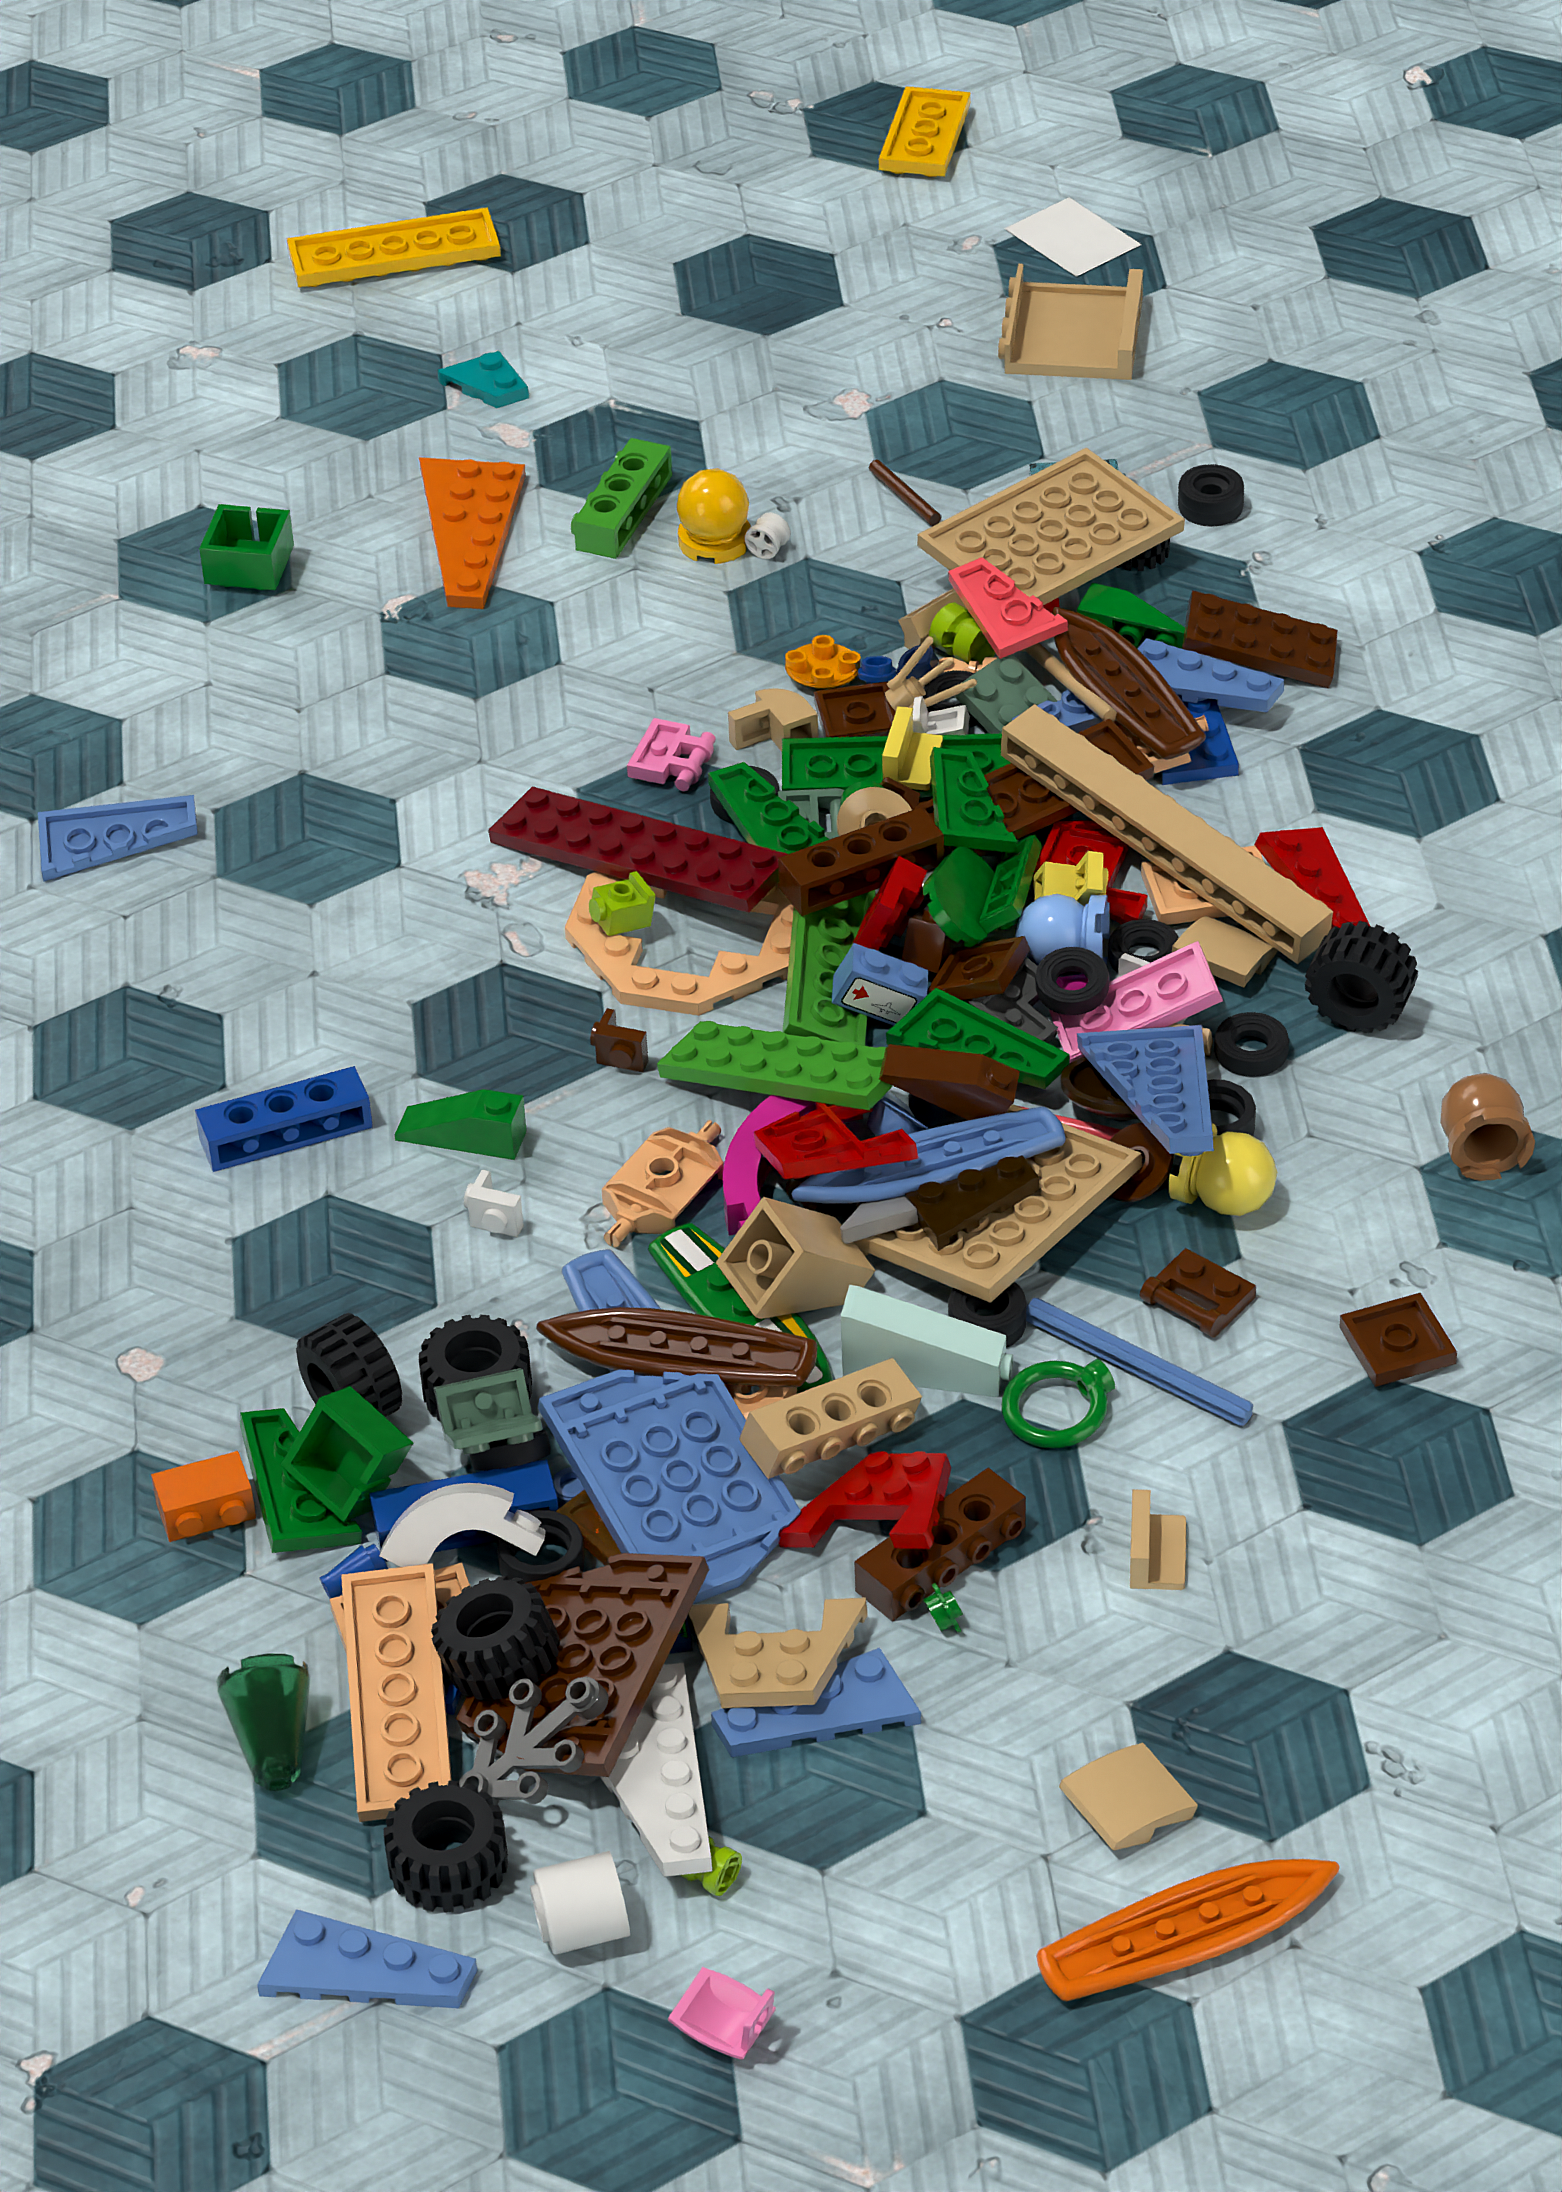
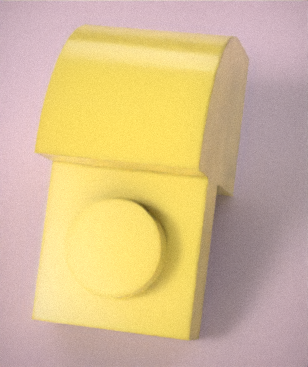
M1087 851L1076 866L1045 861L1033 876V902L1042 896L1061 894L1073 897L1085 907L1086 904H1089L1091 895H1106L1108 869L1103 868L1104 853Z

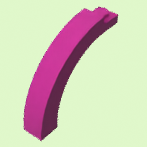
M770 1095L747 1116L738 1128L729 1145L723 1169L725 1222L729 1236L737 1234L761 1201L760 1193L763 1184L773 1168L770 1162L756 1148L753 1132L795 1111L800 1114V1117L817 1109L816 1102ZM863 1114L841 1121L846 1123L863 1119Z

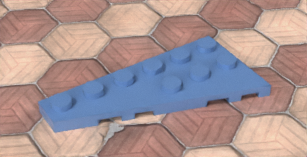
M1202 1025L1077 1033L1078 1049L1170 1154L1180 1153L1183 1156H1197L1203 1152L1214 1151Z

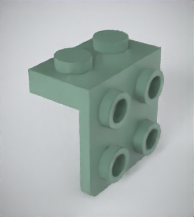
M521 1368L434 1387L444 1440L454 1449H463V1454H474L489 1450V1442L506 1439L507 1444L527 1442L534 1439L533 1432L543 1429L541 1420L532 1414L524 1372Z

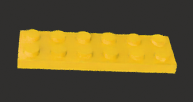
M488 207L287 238L288 252L298 287H316L324 283L337 281L349 282L356 278L380 277L389 273L419 271L427 267L451 266L459 262L484 261L492 257L501 256L500 244Z

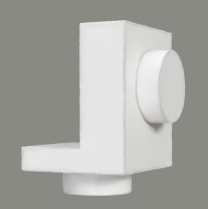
M923 696L914 698L913 732L935 735L968 734L970 716L966 705L928 712Z
M481 1170L475 1183H470L467 1186L464 1195V1207L468 1208L470 1227L518 1237L524 1226L521 1196L493 1190L491 1171Z

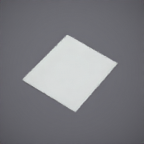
M1070 197L1004 228L1076 277L1142 245Z

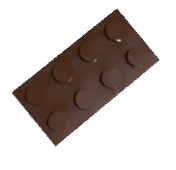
M1192 590L1188 601L1182 649L1329 688L1334 674L1338 630L1327 627L1324 624L1304 621L1287 614H1278L1256 608L1250 604H1242L1219 598L1213 594Z

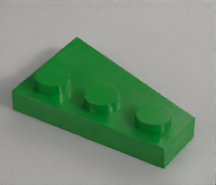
M933 747L930 755L934 820L936 826L944 834V845L1014 853L1018 842L1013 832L1007 831L1003 823L1004 814L999 805H994L988 793L989 785L972 751Z

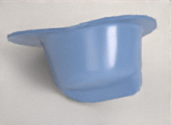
M887 1092L872 1107L873 1111H871L867 1120L868 1128L876 1136L903 1129L907 1134L929 1129L914 1117L909 1106L890 1092Z

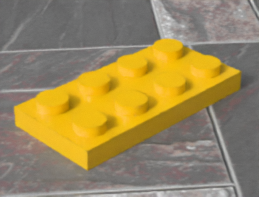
M906 86L879 156V170L890 171L895 174L913 173L923 174L927 177H945L971 104V92Z

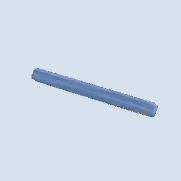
M1033 1298L1027 1304V1322L1239 1426H1244L1253 1414L1252 1402L1046 1301Z

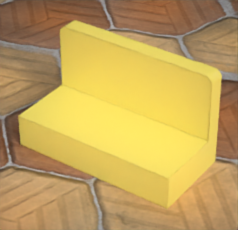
M897 706L882 755L883 779L889 777L911 789L929 790L932 782L930 755L933 747L942 748L943 736L913 732V708Z

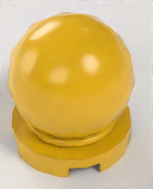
M719 468L699 470L683 483L679 492L676 508L681 521L678 529L679 547L684 555L694 561H697V556L714 558V564L733 561L746 552L745 534L751 528L747 520L749 498L742 482L735 475Z

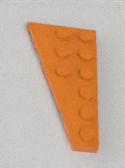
M419 457L447 607L484 609L526 477L525 464Z

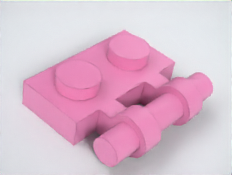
M654 718L627 764L628 777L664 784L669 775L677 776L675 781L676 788L681 791H687L700 778L702 764L710 760L714 752L713 744L716 738L710 732H703L700 737L691 736L690 725ZM686 754L689 755V758H681L680 755Z

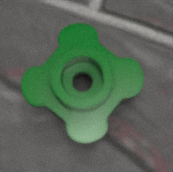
M933 1583L932 1587L935 1593L923 1600L941 1632L951 1626H954L957 1633L961 1632L962 1630L956 1618L963 1615L956 1599L950 1590L942 1594L937 1584Z

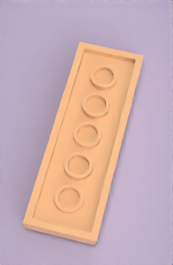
M433 1563L341 1575L359 1822L386 1819L390 1811H395L394 1804L401 1797L405 1799L410 1798L409 1791L417 1787L424 1790L428 1788V1783L438 1781L440 1786L448 1785V1781H452L443 1666L433 1645L432 1638L434 1636L431 1632L432 1624L437 1622L436 1615L438 1613Z

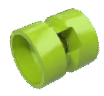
M953 602L942 607L936 614L929 630V636L934 639L931 645L951 656L954 655L956 659L969 664V661H979V664L982 665L985 657H994L995 651L966 608Z

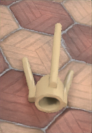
M930 636L919 646L897 676L887 683L890 689L885 692V696L895 711L897 706L913 708L914 698L926 695L923 687L954 663V658L948 657L919 680L913 676L906 679L933 643L934 639ZM976 679L960 683L924 699L926 707L976 686Z

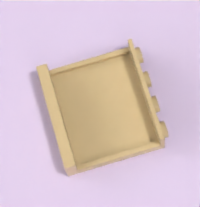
M1018 264L1016 277H1010L1009 297L1006 298L1005 317H1003L1002 338L999 339L998 359H1005V374L1132 380L1143 301V269H1129L1127 287L1023 282V264Z

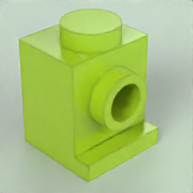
M637 871L632 872L628 880L593 887L592 899L589 901V912L591 918L598 922L608 936L650 927L656 895Z

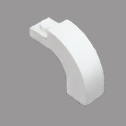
M481 1483L454 1484L434 1490L408 1507L390 1530L382 1545L379 1556L399 1567L427 1564L433 1552L443 1540L454 1533L464 1530L490 1532L536 1556L544 1542L546 1530L539 1527L541 1522L531 1514L522 1510H517L515 1514L508 1511L512 1504L514 1493Z

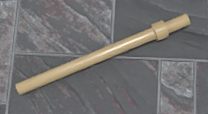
M1040 643L1021 650L1022 652L1026 651L1103 721L1109 718L1113 722L1116 720L1117 712L1104 700L1081 685L1070 674L1066 666Z

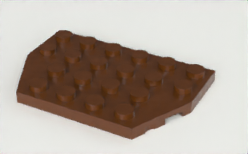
M621 1553L608 1557L609 1565L583 1573L578 1566L545 1580L525 1583H531L536 1587L537 1592L540 1593L560 1637V1645L557 1646L559 1651L557 1659L550 1662L552 1666L546 1674H541L538 1677L539 1681L535 1683L542 1692V1698L535 1708L530 1731L566 1700L567 1686L576 1678L591 1677L607 1690L609 1698L605 1710L598 1717L587 1720L577 1715L540 1747L554 1748L562 1740L573 1741L584 1752V1759L579 1769L571 1773H566L560 1768L523 1769L524 1771L610 1777L710 1570L703 1556ZM529 1690L524 1693L522 1699L528 1695ZM509 1694L505 1695L503 1699L493 1700L492 1697H488L485 1700H477L474 1695L466 1697L456 1720L464 1733L479 1742L480 1736L474 1731L476 1717L485 1710L495 1711L506 1721V1731L502 1738L498 1740L496 1753L502 1756L505 1753L516 1705L510 1701ZM494 1721L488 1725L486 1731L493 1726ZM572 1751L562 1758V1762L570 1757Z

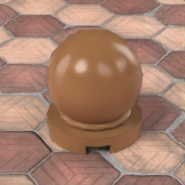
M1488 1073L1466 1076L1453 1084L1442 1099L1440 1123L1448 1138V1149L1451 1159L1460 1168L1461 1173L1465 1177L1478 1181L1501 1179L1500 1172L1509 1170L1517 1164L1520 1169L1525 1166L1533 1154L1535 1139L1529 1122L1524 1116V1106L1520 1095L1506 1079Z

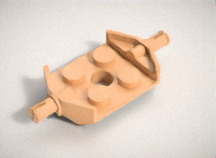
M708 1120L697 1134L694 1132L688 1134L671 1127L652 1133L602 1188L603 1205L617 1221L604 1234V1240L608 1245L611 1246L613 1243V1247H618L624 1238L632 1232L663 1234L667 1230L674 1228L675 1219L716 1173L718 1179L723 1180V1161L716 1147L710 1144L721 1133V1128L716 1122L712 1124V1120ZM666 1170L671 1171V1173H669V1174H667V1175H656V1174H653V1173H662V1172H664V1171H666Z

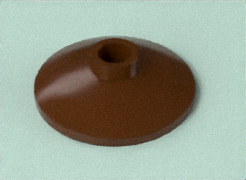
M1143 1122L1123 1128L1109 1140L1140 1152L1142 1156V1167L1110 1195L1112 1198L1121 1202L1139 1201L1153 1194L1164 1183L1171 1171L1174 1154H1170Z

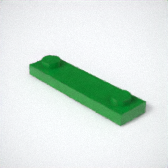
M1031 835L1019 841L1014 853L1001 852L979 921L986 934L997 928L1001 930L1008 929L1015 925L1018 918L1021 917L1042 848V844L1036 835Z

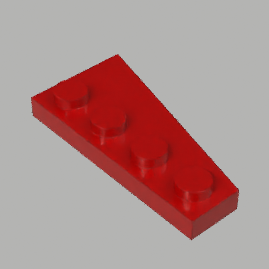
M1323 827L1259 833L1254 845L1271 867L1283 877L1292 880L1310 896L1325 903L1333 911L1331 929L1335 926L1341 928L1342 924L1351 922L1354 926H1357L1359 921L1368 922Z

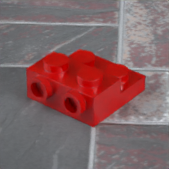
M898 856L866 910L853 943L878 951L880 947H887L893 935L900 938L908 925L910 915L906 914L909 908L917 910L924 898L923 886L921 885L927 870Z

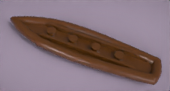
M1054 607L1052 614L1054 616L1059 614L1068 621V631L1054 636L1055 645L1062 662L1081 685L1100 697L1117 712L1116 720L1164 760L1187 754L1205 741V732L1161 673L1131 642L1095 619L1078 612Z
M633 1307L590 1309L539 1321L536 1325V1329L541 1335L575 1357L612 1370H634L635 1375L663 1377L664 1372H680L688 1376L697 1373L718 1374L724 1384L801 1387L814 1369L817 1358L818 1345L813 1339L745 1323L681 1311Z

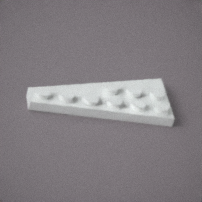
M684 1663L664 1664L610 1777H601L610 1793L614 1792L619 1799L622 1812L628 1820L631 1819L640 1832V1839L664 1877L711 1872V1852Z

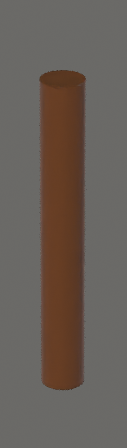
M876 459L870 463L869 471L926 522L934 526L941 521V514L880 460Z

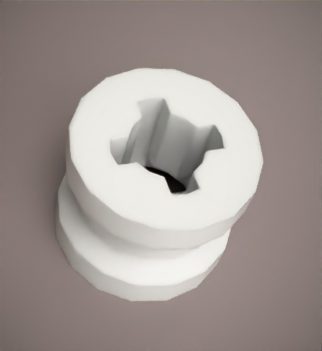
M764 513L758 518L756 524L746 532L745 543L751 553L758 558L771 559L778 553L780 547L787 543L791 536V530L788 523L778 514Z

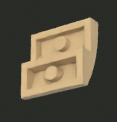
M1204 916L1194 922L1172 946V952H1175L1198 941L1212 974L1241 987L1246 986L1254 973L1261 975L1278 952L1277 949L1260 937L1208 916Z
M1144 1743L1128 1746L1102 1756L1062 1779L1059 1785L1062 1792L1113 1851L1150 1842L1157 1827L1192 1820L1198 1804Z

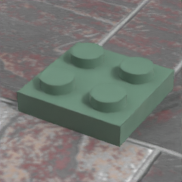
M1013 654L1002 659L998 657L967 678L962 683L976 679V686L954 695L962 705H966L967 710L990 734L1002 733V728L1010 723L1012 718L1022 714L1034 704L1039 705L1045 701L1057 702L1054 696Z

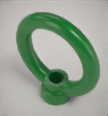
M1095 1359L1084 1367L1067 1361L1036 1363L1020 1371L1006 1386L1001 1402L1002 1415L1008 1428L1018 1438L1029 1444L1043 1448L1072 1446L1090 1437L1100 1427L1107 1412L1108 1401L1106 1394L1115 1389V1382L1107 1366L1099 1359ZM1044 1379H1067L1075 1382L1080 1393L1090 1400V1407L1086 1416L1070 1428L1055 1431L1043 1430L1029 1424L1020 1413L1019 1401L1024 1391L1032 1384Z

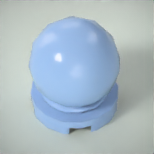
M1061 894L1037 898L1026 907L1021 917L1018 918L1015 930L1016 937L1025 936L1030 947L1026 957L1038 966L1045 956L1055 950L1065 947H1080L1091 950L1099 955L1107 966L1108 957H1103V939L1110 938V905L1107 902L1108 896L1091 895L1089 904H1086L1085 907L1073 897Z

